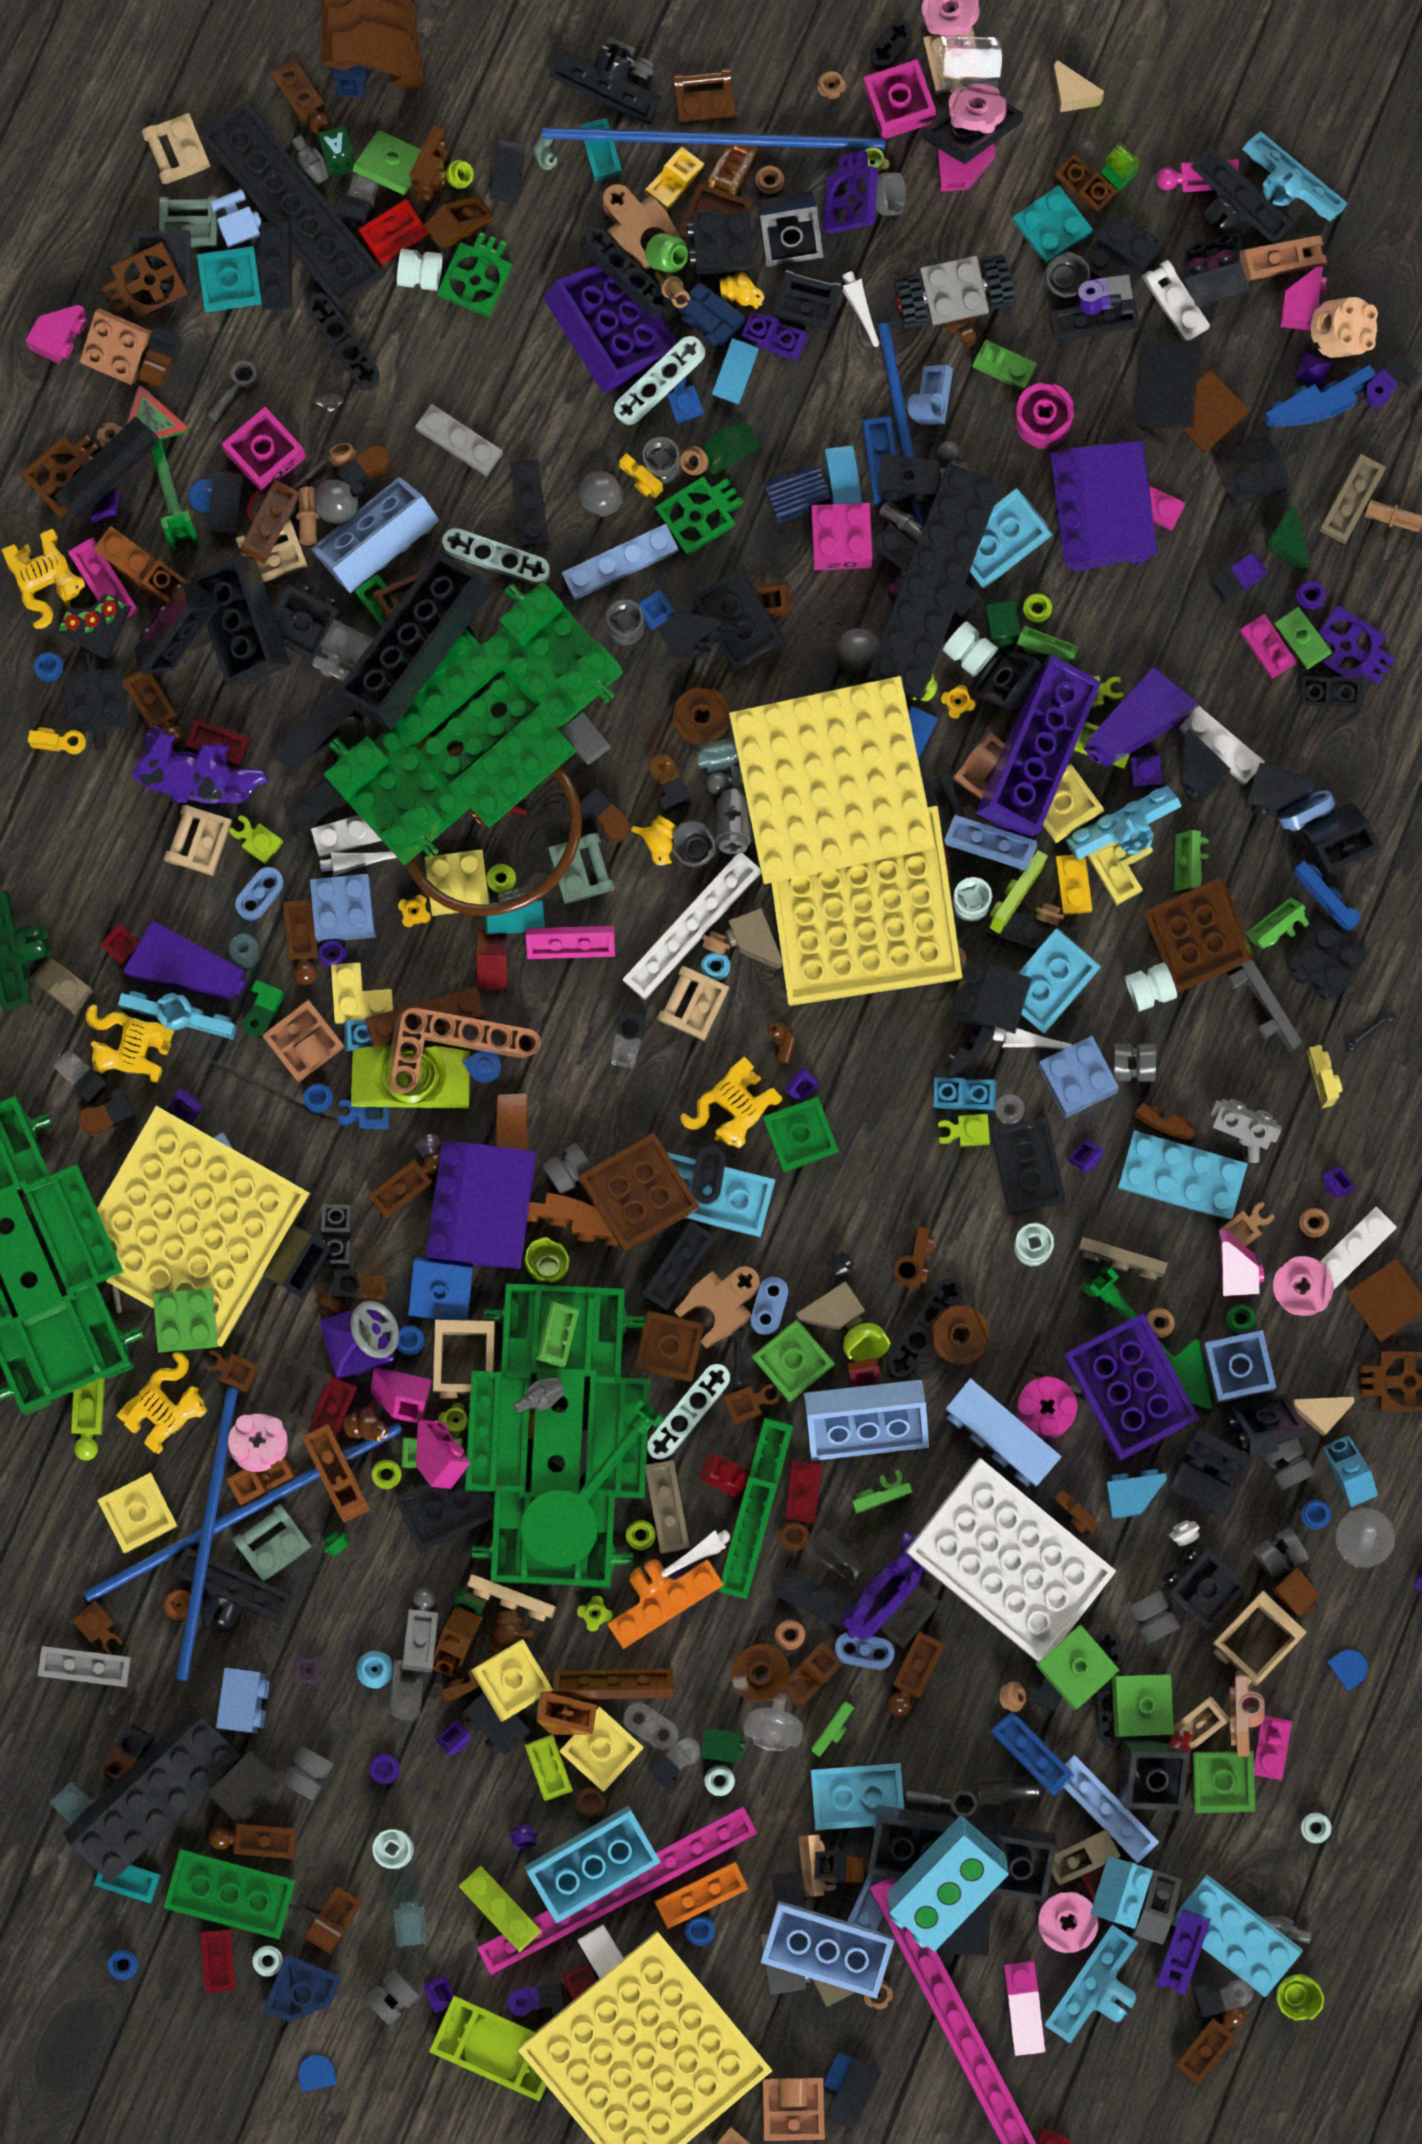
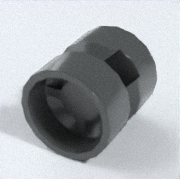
M655 437L649 440L642 452L643 467L662 483L674 480L680 470V455L676 443L666 437Z
M628 599L616 601L609 607L606 616L607 630L614 642L621 645H631L641 639L645 627L644 614L641 607L636 602Z
M1114 1043L1112 1069L1115 1081H1130L1132 1077H1136L1138 1082H1155L1156 1045L1139 1043L1136 1048H1133L1130 1043ZM1135 1056V1068H1128V1057Z
M576 1142L562 1150L560 1158L553 1156L541 1164L560 1195H565L573 1190L575 1182L579 1181L578 1175L593 1168Z
M1298 1438L1279 1444L1278 1452L1264 1455L1269 1468L1277 1471L1274 1477L1281 1491L1316 1474L1309 1459L1302 1457L1304 1449Z
M1290 1527L1275 1534L1274 1541L1265 1540L1253 1548L1257 1560L1272 1581L1285 1575L1289 1566L1296 1568L1309 1560L1303 1545Z
M1162 1590L1128 1607L1134 1622L1141 1623L1142 1626L1139 1631L1147 1645L1181 1628L1174 1613L1167 1612L1166 1609L1169 1603Z
M300 1745L293 1758L295 1766L287 1768L280 1782L314 1801L322 1787L319 1782L320 1779L327 1778L334 1763Z
M396 1968L382 1979L383 1986H375L364 1996L366 2002L389 2026L402 2015L401 2009L403 2007L409 2008L421 1997L417 1990ZM389 1993L395 1998V2001L392 2003L385 1999Z

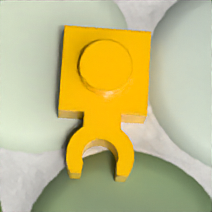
M627 453L618 461L620 463L619 467L634 478L636 482L634 486L643 495L648 496L650 494L656 499L663 492V483L642 465H638Z

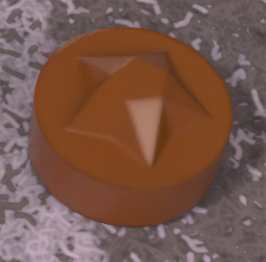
M174 1590L168 1593L163 1602L166 1615L174 1620L186 1619L190 1593L185 1590Z

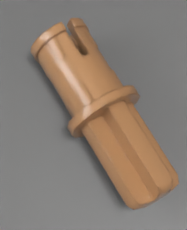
M657 271L655 277L661 286L662 294L670 298L675 307H685L688 304L686 300L690 301V295L684 290L682 281L678 277H674L672 273Z
M303 487L299 489V513L296 514V518L299 520V543L301 545L317 544L316 520L319 519V515L314 507L316 490L314 487Z
M1370 499L1365 513L1366 518L1388 523L1389 527L1396 525L1415 532L1420 531L1422 515L1399 509L1398 505L1393 507Z

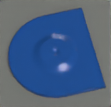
M213 478L196 482L189 491L190 504L198 512L209 513Z
M479 1051L463 1061L470 1075L478 1082H492L501 1072V1062L496 1053Z
M1344 1650L1327 1661L1348 1691L1362 1682L1368 1671L1366 1659L1355 1650Z
M838 2052L823 2086L836 2091L841 2086L848 2068L854 2059Z
M313 2055L301 2063L298 2076L302 2092L337 2084L334 2067L326 2057Z

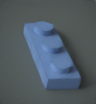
M954 815L944 840L945 845L1028 871L1037 848V841L957 815Z

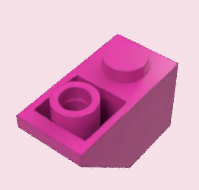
M995 144L989 146L965 165L939 149L937 164L940 192L969 189L994 160Z
M1323 267L1314 268L1285 291L1282 301L1280 327L1311 330L1313 313L1322 306L1319 304L1320 294L1325 295L1327 277H1322Z
M75 305L39 316L25 340L28 348L60 364L63 358L66 359L70 355L74 345L72 341L76 334H81L87 324V315L84 308L80 305Z
M374 1367L370 1393L392 1418L419 1423L420 1420L424 1419L432 1380Z
M420 1420L417 1432L416 1466L431 1487L451 1489L470 1465V1461L465 1456L464 1449L452 1438L449 1428L444 1423L437 1420Z

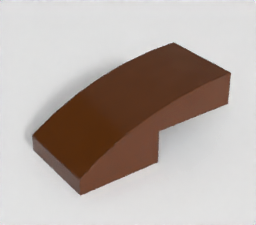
M821 1642L790 1675L787 1686L782 1693L801 1709L843 1662Z

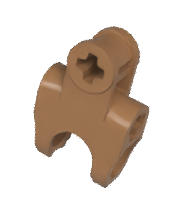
M614 184L605 190L603 195L604 211L614 223L606 233L646 271L650 268V265L646 260V252L641 246L644 238L661 233L679 238L681 236L672 224L667 211L653 196L649 195L640 203L624 185ZM622 199V205L620 206L618 203L612 205V200L620 201Z
M744 1266L737 1268L722 1281L712 1271L691 1289L688 1296L674 1312L679 1318L687 1316L697 1308H705L713 1313L715 1317L714 1327L701 1340L704 1347L708 1349L721 1339L732 1335L733 1332L751 1318L752 1314L744 1304L758 1292L760 1287L759 1276L754 1269ZM741 1276L744 1278L752 1277L750 1280L751 1288L747 1289L744 1286L740 1289L738 1287L740 1285L739 1278Z

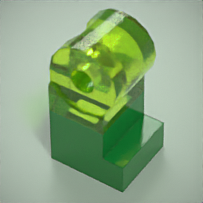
M1120 143L1105 160L1106 166L1100 172L1119 192L1138 173L1139 158L1132 155L1125 145Z

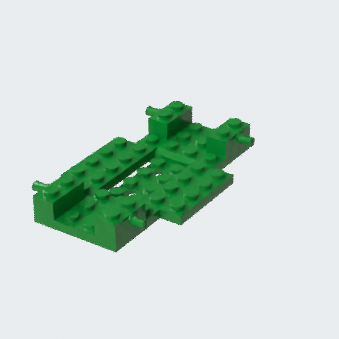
M544 582L524 596L514 584L509 586L514 594L506 588L504 593L515 604L509 612L499 619L503 628L482 646L465 629L392 731L390 729L385 730L374 741L366 736L349 750L339 738L334 739V742L340 749L333 742L329 745L340 758L336 764L324 773V776L404 866L422 850L428 858L434 857L427 847L436 855L439 850L431 842L470 808L488 828L494 825L576 752V749L559 730L598 695L605 703L610 702L609 697L611 699L615 697V694L608 686L623 674L618 662L600 643H597ZM502 672L505 673L501 679L494 681L491 687L478 699L471 701L469 707L460 715L451 719L447 726L435 737L428 739L420 750L417 749L420 745L419 742L497 674L500 675ZM504 703L507 705V713L503 717L497 718L492 715L491 710L495 704ZM454 741H459L464 746L463 752L458 756H451L448 753V746Z
M14 1096L0 1102V1221L4 1218H10L15 1225L14 1230L10 1234L4 1235L0 1233V1274L18 1317L14 1318L0 1285V1364L8 1382L7 1385L0 1388V1400L13 1395L21 1413L27 1416L52 1405V1400L102 1378L108 1380L135 1368L129 1355L128 1344L144 1338L139 1326L125 1333L117 1327L97 1284L124 1273V1270L77 1164L50 1176L42 1157L43 1153L38 1144L36 1130L52 1124L49 1119L50 1117L46 1113L31 1120L26 1115L20 1100ZM23 1189L66 1288L68 1294L66 1296H62L24 1208V1204L18 1194V1191ZM26 1272H34L37 1275L38 1281L33 1288H25L21 1284V1277Z
M506 1284L503 1310L485 1309V1315L496 1316H484V1321L502 1322L504 1327L501 1372L472 1371L467 1451V1459L470 1461V1465L466 1470L465 1490L495 1492L493 1541L490 1547L474 1545L472 1547V1551L484 1552H472V1558L490 1559L491 1582L531 1583L611 1588V1574L615 1564L633 1566V1560L621 1559H633V1553H617L613 1545L615 1498L645 1499L648 1430L645 1434L641 1433L589 1499L588 1503L594 1509L598 1522L597 1540L591 1552L581 1561L566 1567L548 1566L536 1560L529 1553L521 1536L522 1516L528 1504L540 1494L555 1489L569 1490L579 1494L585 1377H590L585 1485L632 1426L630 1423L637 1415L633 1408L639 1400L644 1398L648 1401L642 1409L649 1406L650 1379L621 1378L622 1345L626 1328H644V1323H637L644 1322V1316H627L624 1307L625 1289ZM551 1301L579 1309L567 1363L563 1368L535 1359L548 1304ZM531 1374H537V1380L558 1377L565 1393L563 1397L567 1399L568 1407L562 1413L554 1412L551 1407L541 1411H536L535 1409L531 1492H526L530 1408L517 1414L512 1404L524 1398V1394L527 1393V1387L531 1385ZM558 1455L564 1459L565 1467L562 1471L555 1473L548 1468V1460L550 1457Z

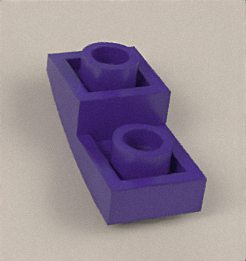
M751 311L741 334L742 339L794 361L798 360L808 337L805 331L781 324L776 318Z

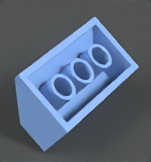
M398 477L357 510L354 518L340 524L310 549L334 578L351 593L363 585L377 571L384 569L388 562L399 553L406 551L420 536L430 532L433 526L440 520L424 497L401 477Z
M971 1378L945 1410L949 1414L947 1419L958 1429H961L962 1426L972 1433L969 1438L977 1446L983 1449L986 1445L994 1452L992 1458L1003 1468L1009 1465L1017 1473L1014 1477L1027 1488L1030 1484L1036 1488L1062 1457Z
M922 1380L804 1393L811 1461L929 1448L926 1402Z
M778 1900L761 1963L877 1999L895 1940L894 1936Z

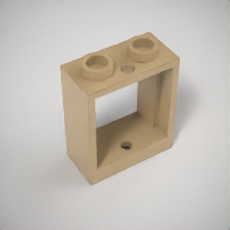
M435 1320L434 1393H440V1399H457L458 1394H469L470 1399L471 1384H442L443 1335L487 1336L486 1372H494L495 1321Z
M1262 1591L1212 1643L1216 1648L1213 1653L1224 1664L1230 1661L1238 1669L1235 1672L1237 1676H1248V1685L1252 1682L1256 1686L1307 1632ZM1259 1607L1290 1638L1256 1674L1224 1642Z

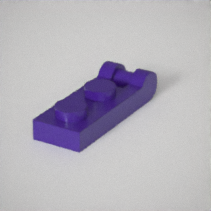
M1182 1909L1156 1986L1164 1989L1166 1986L1177 1990L1176 1993L1185 1996L1211 1918ZM1171 1970L1182 1973V1977L1170 1975Z

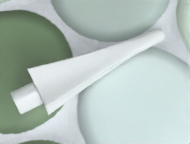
M848 272L842 275L845 282L842 291L860 318L873 346L878 347L879 341L870 317L862 279L856 281L853 272Z
M391 851L378 853L331 852L330 859L320 860L321 872L333 870V876L368 864L397 857Z
M1017 1028L1015 1034L993 1031L992 1040L1003 1041L1002 1047H1037L1064 1050L1072 1046V1044L1045 1038Z
M714 1530L686 1555L664 1569L661 1575L666 1577L687 1565L720 1553L722 1549L726 1548L724 1544L731 1540L729 1533L724 1530L717 1534L716 1530Z

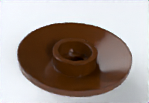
M757 1644L743 1650L735 1659L731 1669V1680L735 1690L740 1696L752 1702H766L774 1699L785 1689L790 1677V1667L787 1658L778 1648L768 1644ZM761 1673H768V1676L765 1680H758V1677Z

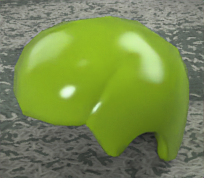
M543 1237L533 1241L526 1249L524 1264L527 1273L532 1279L542 1284L551 1285L561 1281L567 1274L570 1258L562 1244L551 1241L548 1237Z
M862 1323L850 1329L844 1337L843 1350L848 1359H852L854 1362L872 1358L879 1359L888 1351L890 1340L880 1326L874 1323Z
M1297 1974L1284 1978L1277 1987L1276 2001L1281 2012L1295 2021L1312 2020L1323 2009L1324 1995L1320 1985L1313 1978Z

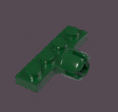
M6 890L0 891V1003L2 1010L5 1011L33 1003L26 974V965L31 961L48 957L51 949L50 943L44 944V940L49 939L43 926L33 924L17 928L9 891Z

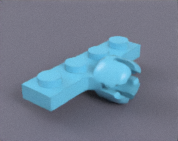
M1261 131L1252 137L1242 149L1254 162L1261 164L1270 172V175L1263 183V192L1267 200L1272 196L1276 198L1272 204L1284 206L1288 205L1295 198H1300L1313 207L1318 215L1326 218L1328 221L1333 220L1348 204Z
M1168 786L1158 788L1152 791L1150 795L1138 801L1128 803L1117 812L1105 815L1099 821L1076 830L1072 835L1066 837L1065 841L1078 860L1111 843H1118L1129 854H1140V850L1137 847L1141 846L1146 851L1154 837L1148 824L1182 806L1178 797Z
M130 991L129 995L121 993L118 1003L121 1009L156 1018L164 1027L170 1030H180L184 1027H189L234 1040L237 1028L233 1023H230L231 1018L219 1014H214V1018L202 1015L203 1011L191 1007L190 1002L183 995L169 993L158 999L156 1003L146 1000L147 996L139 992Z
M1112 1925L1045 2023V2026L1071 2043L1094 2010L1101 2012L1114 2022L1123 2020L1128 2013L1116 2005L1115 2001L1118 1999L1132 2008L1136 1995L1134 1991L1118 1981L1117 1975L1138 1942Z

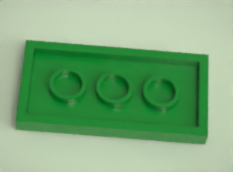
M180 1849L164 1908L281 1939L296 1880Z

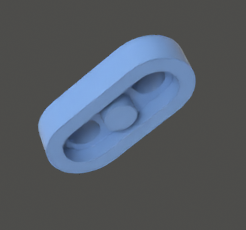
M1319 791L1281 810L1278 818L1284 829H1290L1291 831L1299 830L1306 825V822L1316 817L1321 818L1330 814L1335 806V801L1330 791Z
M271 867L259 870L238 895L235 906L238 914L243 919L253 921L260 918L282 892L284 880L278 870ZM266 880H274V886L272 888L264 887ZM255 902L256 908L253 911H248L246 909L247 903Z
M769 1277L760 1284L751 1316L752 1328L760 1335H771L780 1326L788 1297L787 1284L781 1278ZM775 1286L779 1289V1294L774 1297L770 1296L768 1289ZM766 1314L771 1317V1322L768 1325H763L760 1322L762 1315Z
M844 1633L836 1641L835 1654L843 1663L882 1670L892 1663L894 1648L889 1641L883 1638L872 1636L869 1640L861 1641L858 1637L851 1639L847 1633ZM852 1645L855 1648V1652L847 1654L844 1651V1647ZM880 1650L884 1653V1658L877 1660L874 1658L873 1653Z

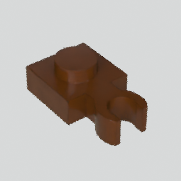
M210 1351L209 1354L218 1358V1363L215 1366H209L204 1363V1367L212 1372H223L219 1379L221 1382L248 1393L260 1366L235 1354H231L229 1360L226 1361L218 1352Z
M766 1385L756 1394H754L752 1387L749 1386L724 1396L734 1425L762 1415L759 1406L763 1404H776L779 1400L778 1397L773 1400H768L765 1397V1392L773 1389L774 1386Z
M1061 1490L1055 1496V1502L1072 1518L1069 1521L1070 1524L1081 1534L1086 1531L1090 1535L1099 1525L1064 1490Z
M96 1601L72 1620L91 1643L100 1639L103 1649L108 1654H113L108 1648L110 1640L116 1639L121 1646L123 1645V1640L109 1631L115 1623Z

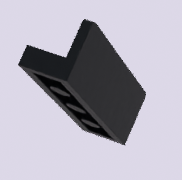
M134 417L56 494L55 498L80 521L161 440L138 417Z

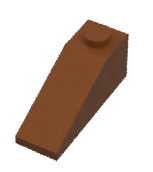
M329 1424L303 1436L302 1439L343 1522L345 1523L371 1510Z

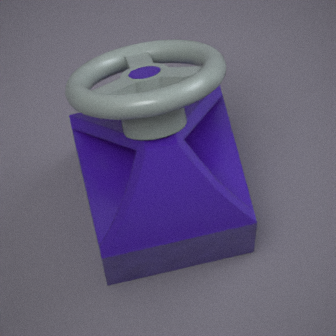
M365 1301L360 1303L354 1310L319 1320L337 1379L342 1380L374 1370V1367L380 1368L395 1363L393 1352L398 1345L399 1329L393 1314L381 1303ZM381 1315L385 1318L386 1323H383ZM386 1332H390V1341L388 1340Z

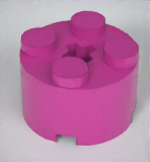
M1037 383L1028 387L1019 397L1014 419L1018 434L1025 442L1038 449H1045L1059 444L1067 437L1072 426L1074 416L1073 401L1062 387L1055 384ZM1041 412L1043 415L1049 413L1050 415L1049 418H1041L1039 413Z
M1046 1376L1035 1379L1024 1387L1017 1401L1016 1412L1018 1420L1039 1438L1051 1439L1062 1435L1069 1429L1076 1417L1078 1405L1075 1394L1065 1382ZM1051 1402L1053 1404L1051 1410L1054 1413L1046 1412L1042 1414L1040 1412L1042 1408L1040 1403L1047 1404Z

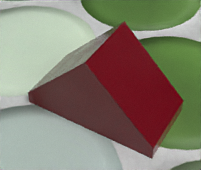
M478 932V990H508V934L486 935V932Z

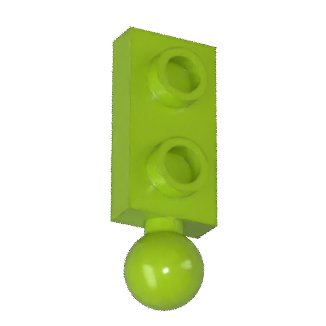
M105 1378L73 1391L71 1433L81 1434V1438L75 1443L74 1452L79 1459L84 1461L93 1459L98 1452V1446L95 1440H93V1435H102Z

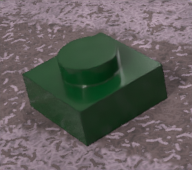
M459 1589L449 1617L455 1606L482 1616L487 1600Z

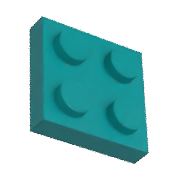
M1059 185L1012 218L1013 223L1045 265L1092 234L1093 231Z
M254 246L197 255L204 310L206 313L262 304Z

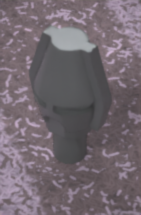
M302 135L294 138L292 142L299 152L297 154L299 158L296 160L297 166L310 182L316 186L329 178L325 158L317 148L312 149L311 146L308 147Z
M558 1377L537 1380L527 1387V1393L524 1394V1398L512 1404L517 1414L528 1408H535L536 1411L548 1409L565 1394L563 1386Z
M1282 1915L1262 1917L1291 1941L1310 1943L1312 1933L1298 1929L1297 1926H1294V1920Z

